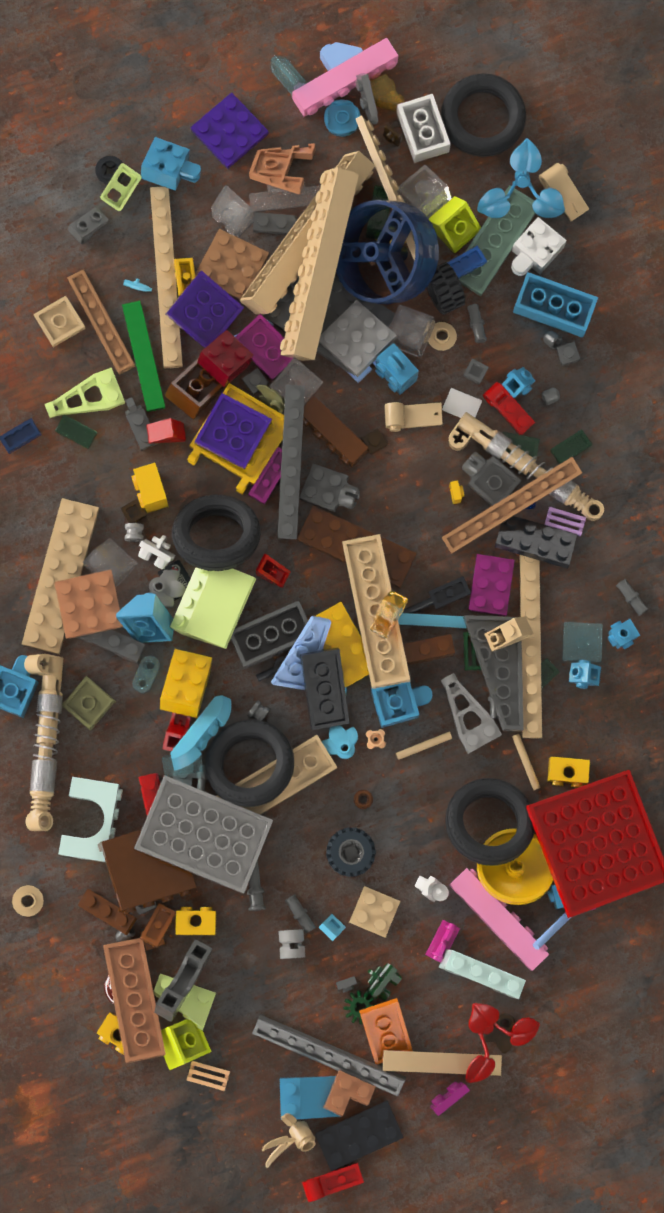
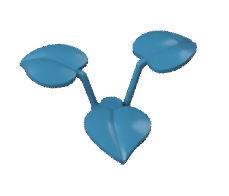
M528 138L511 154L510 164L516 172L515 181L512 182L508 194L505 196V192L501 188L489 190L478 203L477 210L479 213L491 218L505 216L510 210V202L507 199L510 198L515 186L520 188L528 186L537 198L532 204V208L537 215L544 218H553L564 213V200L558 190L546 188L541 191L539 196L530 182L529 172L534 173L539 170L542 158L538 148Z

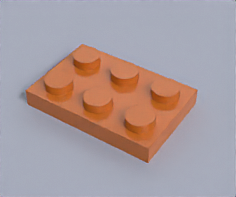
M397 998L359 1011L375 1064L383 1063V1050L413 1051Z

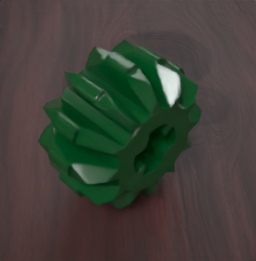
M358 990L357 998H355L353 993H350V997L353 1000L345 999V1002L349 1003L350 1007L345 1006L343 1010L351 1011L345 1015L347 1018L352 1014L354 1015L352 1023H355L357 1017H359V1024H363L360 1012H356L354 1007H357L355 1006L357 1002L360 1004L364 1003L366 1006L363 1007L364 1009L376 1005L369 1004L374 1000V997L366 1000L368 992H365L362 998L361 991Z

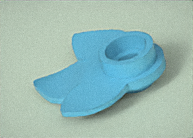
M340 725L333 726L329 729V739L323 740L322 743L330 755L337 754L342 759H348L355 753L354 745L358 740V733L354 727L345 731ZM347 746L348 750L342 751V748Z

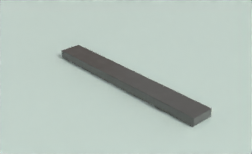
M263 1015L259 1016L252 1032L256 1036L335 1070H341L396 1096L399 1095L406 1079L405 1076L393 1071H383V1067Z

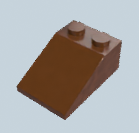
M198 359L170 384L165 394V397L193 420L224 388L197 363Z

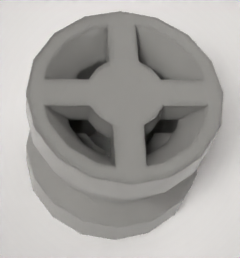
M125 524V530L127 531L125 541H144V536L142 535V530H144L143 524Z

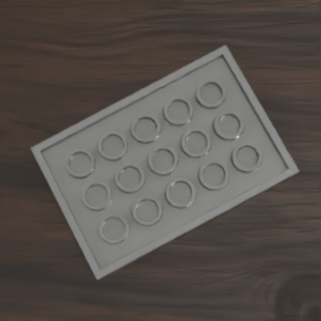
M164 775L134 849L244 894L273 820Z

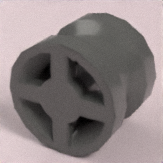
M258 700L247 716L264 721L271 708L264 707Z

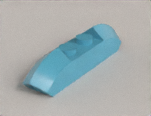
M223 695L214 697L171 751L174 771L196 761L202 755L200 751L206 748L210 738L215 736L218 729L226 724L231 713L230 698Z

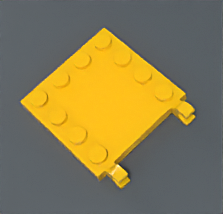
M229 383L223 394L271 418V424L246 469L195 444L194 441L203 425L189 445L193 451L187 460L188 463L194 466L202 454L242 479L237 485L236 491L243 495L249 483L255 484L273 453L283 441L284 415Z

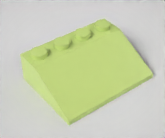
M195 568L170 628L184 636L226 649L256 578L233 568L224 571H206Z

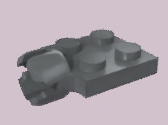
M475 452L462 466V470L471 478L468 486L491 506L508 497L521 482L517 476L494 456L486 460L479 453Z
M313 464L299 499L335 512L338 506L353 509L357 504L355 499L359 500L360 491L358 487L348 484V475Z

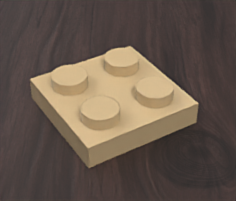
M66 296L33 314L53 347L86 329Z
M364 886L349 923L386 938L400 901Z

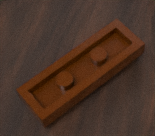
M90 889L86 890L78 904L79 907L125 935H128L137 920L136 917L129 913L125 914L124 911L118 913V909H120L118 906Z

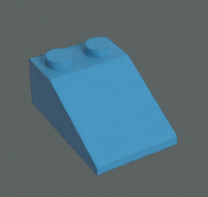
M336 1076L280 1078L281 1116L289 1113L296 1119L341 1117L323 1108Z

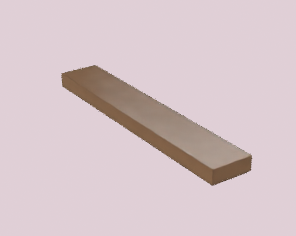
M84 269L67 277L118 374L121 375L136 367Z

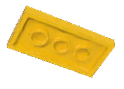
M342 602L316 615L315 617L327 618L331 621L323 650L337 647L340 649L345 688L369 675L362 638Z

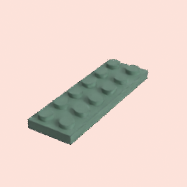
M509 185V187L507 188V190L505 191V196L508 194V192H509V190H510V188H511L510 185ZM515 188L510 198L507 199L510 202L508 213L501 218L488 217L465 251L467 252L478 245L487 260L486 264L459 278L463 286L479 296H482L510 254L514 243L523 234L536 214L532 208L534 200Z

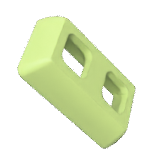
M124 163L120 164L100 198L116 210L121 211L141 180V175ZM122 172L131 178L126 187L117 181ZM112 188L121 193L117 202L108 198V193Z

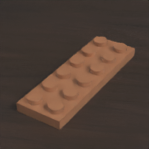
M138 938L103 945L125 1062L131 1063L165 1056L158 1014L154 1013L156 1003L143 940Z

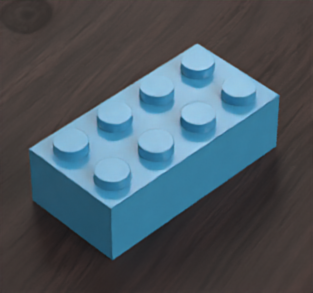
M527 272L513 313L583 338L598 297Z

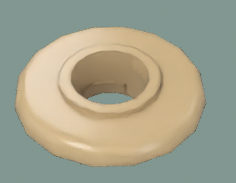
M438 322L429 328L427 339L434 349L445 351L455 344L457 334L452 325L446 322ZM445 332L448 337L445 340H439L437 333Z
M22 886L13 895V908L22 916H34L43 907V895L34 886ZM26 895H30L34 899V903L30 907H25L22 903V898Z

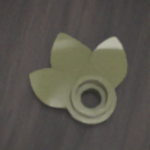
M257 385V388L262 393L258 399L269 405L272 409L282 413L285 409V399L276 390L270 389L266 385Z

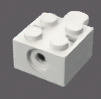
M538 217L513 245L512 252L517 257L512 262V271L518 276H523L532 267L541 274L563 250L567 240Z

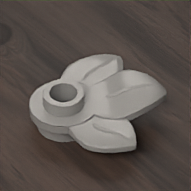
M177 570L164 571L160 577L152 579L149 583L150 593L156 594L165 607H173L174 598L183 596L186 591L185 586L177 581L180 572ZM155 584H161L162 589H156Z

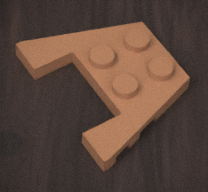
M308 144V147L299 148V145H295L287 150H281V147L257 150L249 172L250 179L301 194L304 178L287 177L294 158L313 159L316 150L315 144Z

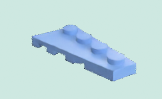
M310 617L271 681L273 685L305 690L300 654L321 651L323 649L331 625L330 619Z

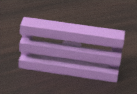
M549 507L544 525L581 536L586 517ZM552 513H553V514H557V515L564 516V517H567V518H570V519H574V520H577V521H581V522H580V523H577V522L570 521V520H567V519H564V518H560V517H557V516H553V515H551V514H552ZM550 519H551V520H554V521H557V522H561V523H564V524H568V525H571V526L578 527L579 529H578V530L571 529V528H568V527H564V526H561V525H558V524L551 523V522H549V521H550Z

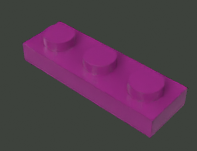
M277 447L248 493V496L263 505L266 504L281 479L282 449L280 447Z

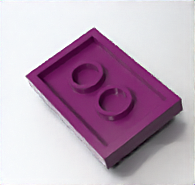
M261 313L235 337L254 354L252 361L272 381L295 360L294 358L281 355L280 345L284 337Z
M480 554L476 555L468 611L507 616L515 560Z
M461 1081L459 1083L453 1082L446 1088L448 1090L443 1096L439 1094L431 1100L433 1104L430 1108L437 1116L470 1091Z

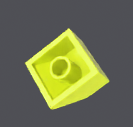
M455 196L429 218L437 236L453 253L460 250L481 229L467 202Z
M190 1019L183 1020L161 1030L166 1053L164 1058L169 1070L211 1052L204 1032Z

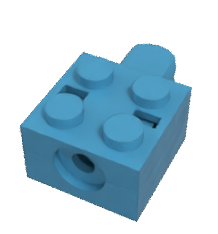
M155 137L141 165V179L176 191L181 178L193 183L197 182L200 179L201 167L198 164L189 162L190 149Z
M394 343L376 358L375 371L380 378H385L389 382L388 386L393 392L397 391L401 395L417 381L419 370Z
M25 655L17 657L12 670L0 665V709L24 718L39 684L37 680L29 677L30 673L25 669L24 662L27 658Z
M410 682L371 688V695L381 728L418 718L419 711L417 707L428 704L433 696L428 686L411 688Z

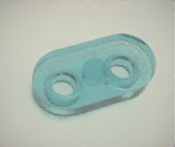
M146 656L142 659L133 679V687L137 692L146 693L152 688L160 670V663L156 657ZM153 663L154 668L148 669L147 665ZM142 680L146 681V686L144 687L139 686Z

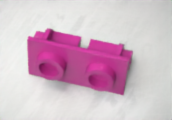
M442 920L425 955L441 963L445 950H450L460 928Z

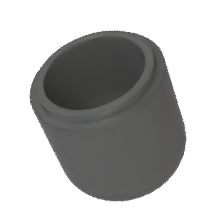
M548 331L543 336V342L550 348L556 349L561 345L562 337L554 331Z
M555 387L541 393L542 399L547 406L560 399V392Z
M131 928L128 935L117 931L115 935L118 942L131 940L135 936V931Z

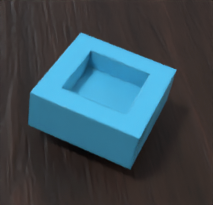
M333 914L319 926L332 941L346 928Z

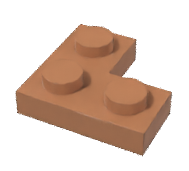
M339 1070L323 1108L343 1116L349 1099L367 1106L375 1086Z

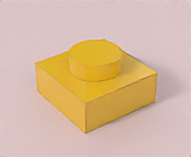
M458 480L452 481L449 485L453 504L461 503L462 497H464L463 486H459Z

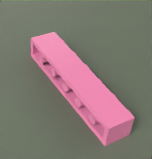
M385 38L292 92V99L304 117L308 114L313 115L318 111V108L330 105L334 99L339 96H346L351 89L355 88L356 75L364 73L368 74L369 79H375L384 70L393 69L398 63V54L389 40Z
M466 868L449 886L530 971H533L549 955L547 952L548 947L544 944L539 950L535 949L533 943L536 940L532 937L535 935L532 930L527 926L524 928L519 923L521 919L514 912L511 914L505 908L507 906L506 903L497 900L485 890L478 880V874L473 869L469 871Z

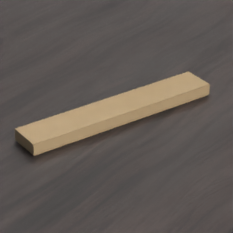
M383 1050V1071L466 1074L471 1061L479 1055H485ZM490 1055L489 1058H493L495 1061V1069L491 1075L501 1076L502 1055Z

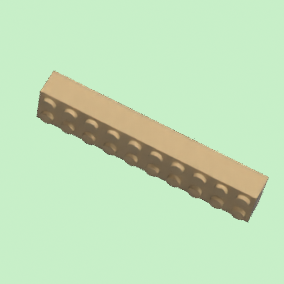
M360 151L345 154L335 168L339 167L359 174L354 195H357L363 187L362 183L373 174L372 170L375 164ZM316 195L239 300L255 315L272 313L277 307V301L287 294V288L290 283H294L297 280L298 270L304 259L302 253L308 242L307 232L312 225L311 215L317 205Z
M338 167L326 170L321 175V188L316 195L317 205L311 215V228L307 232L308 242L302 253L304 259L298 270L299 280L293 291L295 297L289 307L290 317L285 325L286 334L280 345L281 355L301 361L315 360L358 181V173Z

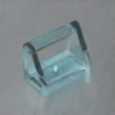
M274 56L271 59V71L291 95L294 90L307 84L286 57Z

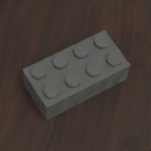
M299 601L234 629L231 641L244 670L291 650L308 622Z

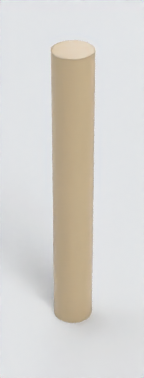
M450 732L444 733L396 753L398 760L448 741L452 739Z
M520 735L512 736L533 790L541 788Z

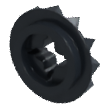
M115 156L101 158L95 167L98 180L105 185L108 184L113 174H106V166L110 169L114 168L115 174L123 162ZM123 172L118 177V182H120L122 177L124 176Z

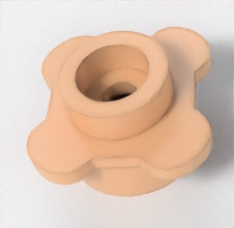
M382 729L378 731L368 730L366 732L368 737L367 747L369 749L374 747L384 748L386 745L384 742L385 732Z

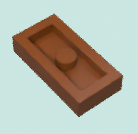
M159 903L140 939L158 948L176 912Z

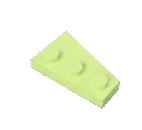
M160 974L153 992L154 995L160 998L165 988L170 985L174 978ZM194 985L180 1007L179 1012L203 1031L216 993Z

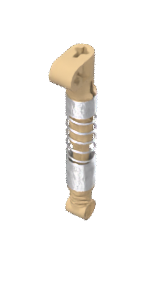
M467 412L461 417L449 435V446L453 450H463L470 440L474 439L498 460L503 459L502 463L506 461L511 465L510 468L514 467L519 470V474L522 472L527 475V479L531 476L538 478L548 472L544 469L545 462H542L540 465L536 464L537 456H530L529 451L524 452L521 450V445H514L513 440L503 435L502 432L492 430ZM457 429L461 430L469 436L468 438L462 436V443L458 442L457 444H455L454 437L459 438L460 433L457 431ZM572 481L567 482L550 493L551 496L555 497L556 500L558 499L564 505L572 506L573 504V508L577 507V511L581 510V514L590 521L599 520L604 513L603 504L592 497L589 499V495L584 496L586 493L583 492L582 494L579 486ZM596 506L599 509V514L592 515L589 512V508Z
M49 654L29 655L24 662L28 673L42 676V687L37 701V712L39 714H36L39 716L38 724H36L38 732L35 734L38 744H34V746L39 747V754H33V756L38 757V760L32 761L30 795L34 799V801H31V804L34 805L31 806L33 811H30L26 817V826L30 831H48L53 825V817L48 812L50 810L48 805H51L49 801L54 796L57 761L52 758V755L58 753L53 748V745L59 743L57 734L60 731L57 727L61 722L58 716L62 711L63 694L61 693L64 658Z

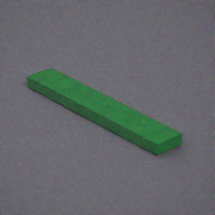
M136 301L122 304L147 413L165 409L141 302Z

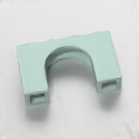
M72 777L69 797L89 800L99 804L104 813V824L96 835L89 838L62 835L59 855L106 863L103 851H99L98 844L115 837L116 828H113L114 820H118L119 809L116 806L117 801H121L123 792L119 784Z
M445 950L444 958L439 965L440 969L478 982L508 997L519 999L526 980L454 950Z

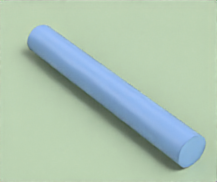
M566 912L533 943L535 949L539 950L570 919L567 917Z

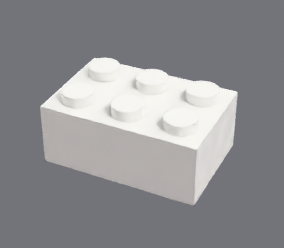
M433 94L397 105V116L414 163L449 152L451 144Z

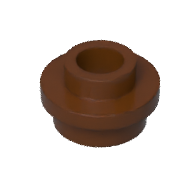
M359 790L354 796V803L360 809H367L373 803V796L367 790ZM361 796H365L367 798L366 803L360 802Z

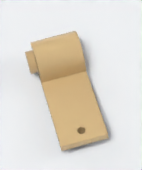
M556 163L539 175V180L545 189L554 188L561 193L564 200V212L570 221H573L589 210V207L568 176V170L565 165Z
M392 402L384 405L385 425L391 432H398L403 428L443 425L441 402L403 405V403Z

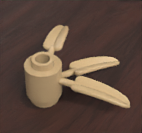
M289 1113L281 1116L282 1121L287 1126H291L289 1133L292 1138L282 1136L264 1145L262 1151L278 1146L266 1161V1168L294 1142L302 1152L309 1151L315 1146V1137L307 1122L297 1121Z

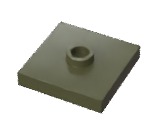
M86 676L62 706L84 726L92 730L116 700Z

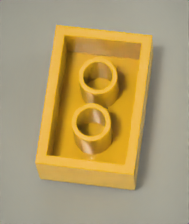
M178 649L174 650L160 698V710L198 718L211 671L212 657Z

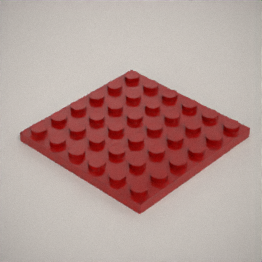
M630 770L526 806L568 918L664 883V857Z

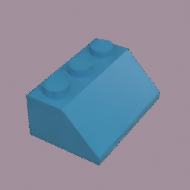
M145 593L144 595H136L116 613V618L136 641L145 643L172 641L174 629L170 628L173 617L156 594Z

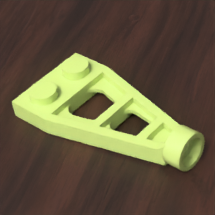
M112 368L93 374L56 400L46 403L45 407L49 417L52 418L61 415L109 410L125 404L114 372ZM92 386L99 387L102 400L99 402L86 401L84 397L85 391ZM79 395L82 405L74 408L68 407L67 399Z

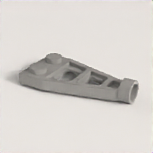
M454 673L441 680L447 693L458 737L468 754L502 735L494 719L490 718L489 713L459 683ZM455 683L454 687H449L450 684ZM458 695H463L470 704L468 708L462 711L458 710L454 700ZM469 711L475 712L481 718V724L472 730L466 729L463 721L464 714Z

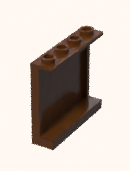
M141 830L105 840L98 844L99 851H103L120 906L118 913L124 911L125 914L137 911L136 907L143 905V908L155 905L154 901L162 900V903L173 900V896L177 894L183 897L192 894L191 890L196 888L191 872L134 849Z

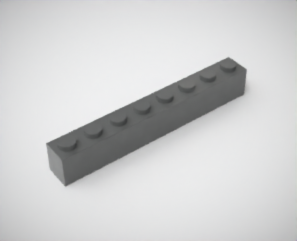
M286 385L278 539L297 540L305 386Z

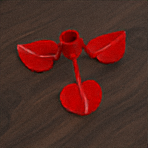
M473 1003L469 1019V1029L473 1033L479 1034L485 1056L479 1055L471 1061L466 1072V1082L473 1083L484 1080L495 1069V1061L493 1058H489L490 1055L483 1034L491 1033L494 1027H496L506 1035L512 1036L510 1039L512 1045L522 1046L535 1037L540 1023L530 1017L522 1018L514 1024L512 1032H509L496 1023L499 1019V1011L495 1007L487 1004Z

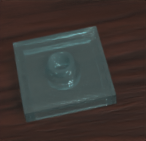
M564 622L562 661L579 662V660H588L601 663L603 624Z

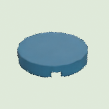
M341 99L332 102L326 108L324 122L329 132L336 136L344 137L351 135L358 129L356 118L361 115L359 109L351 101Z

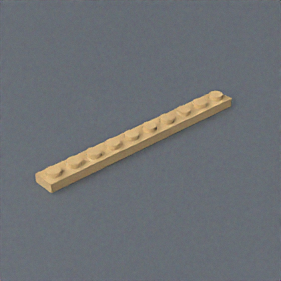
M362 115L356 118V122L389 201L404 202L402 196L397 193L399 187L396 181L391 178L393 173L389 165H386L384 162L386 156L382 150H379L378 145H380L377 136L372 133L374 130L370 120L366 121ZM411 230L406 242L415 260V241Z
M150 187L164 369L183 367L180 327L165 315L178 299L169 188Z
M520 555V617L526 616L533 632L531 636L522 640L524 725L522 738H542L539 560Z

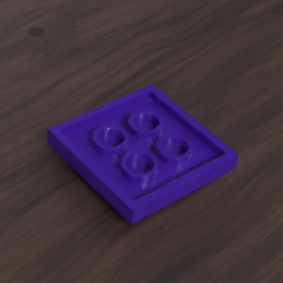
M232 92L190 127L191 131L227 169L269 134V131Z
M201 270L165 315L201 346L206 348L231 325L244 307Z
M221 393L194 442L227 461L246 469L272 419Z

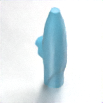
M136 279V281L124 280V286L139 291H152V288L141 284L139 282L140 279Z

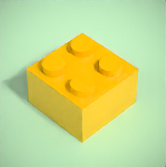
M152 463L133 469L135 475L131 477L135 490H140L137 496L141 508H145L146 512L149 513L169 507L156 464Z

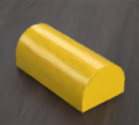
M193 258L174 259L179 296L196 277Z

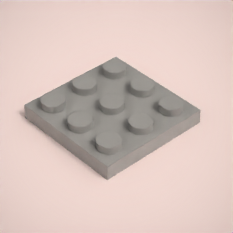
M356 300L320 335L319 343L358 377L376 360L378 355L397 339V335Z

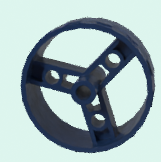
M389 200L364 202L350 211L336 268L337 276L349 293L366 302L391 304L411 300L425 290L436 272L439 260L437 234L427 216L412 205ZM387 207L393 208L377 241L358 243L362 229L368 220L378 211ZM412 230L415 241V260L413 269L409 273L404 262L408 257V249L404 243ZM358 262H376L391 295L382 297L370 289L362 278Z

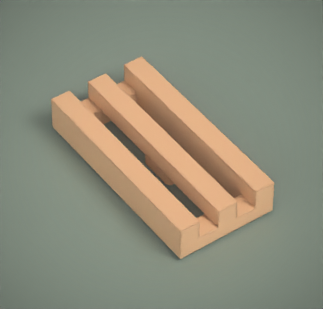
M192 1061L187 1081L225 1091L230 1071ZM197 1066L225 1074V1077L222 1078L194 1070V1067ZM192 1074L221 1081L223 1084L221 1086L192 1077Z

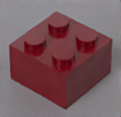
M225 330L201 351L197 363L225 387L250 366L254 354L228 330Z

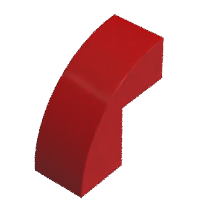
M172 712L171 721L164 738L163 750L172 751L189 730L192 717Z

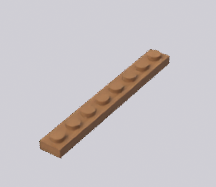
M571 457L449 532L442 539L452 554L582 474V471L574 458Z

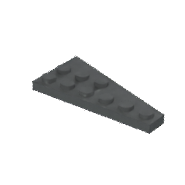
M464 615L463 619L502 730L523 731L522 640L492 651L485 637V633L516 617Z

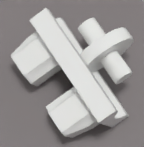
M164 535L160 539L154 536L152 542L145 539L139 544L141 549L138 556L148 561L153 553L158 556L154 565L160 569H164L169 562L173 561L176 555L167 551L171 545L165 542L167 537Z
M419 876L415 887L433 902L435 900L444 901L449 895L448 888L432 876L429 879Z

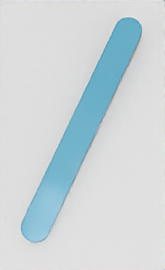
M397 613L400 625L467 628L463 619L464 616Z

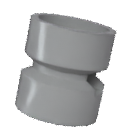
M304 929L278 931L279 942L282 944V947H280V959L305 957V946L302 945ZM294 943V949H290L289 944Z

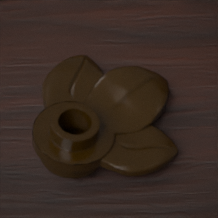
M504 1013L499 1015L496 1023L507 1031L512 1032L515 1019L510 1014ZM505 1019L509 1022L507 1027L502 1026V1021ZM494 1027L491 1033L484 1035L485 1042L495 1041L498 1049L503 1054L512 1047L510 1043L512 1036L506 1035L496 1027Z

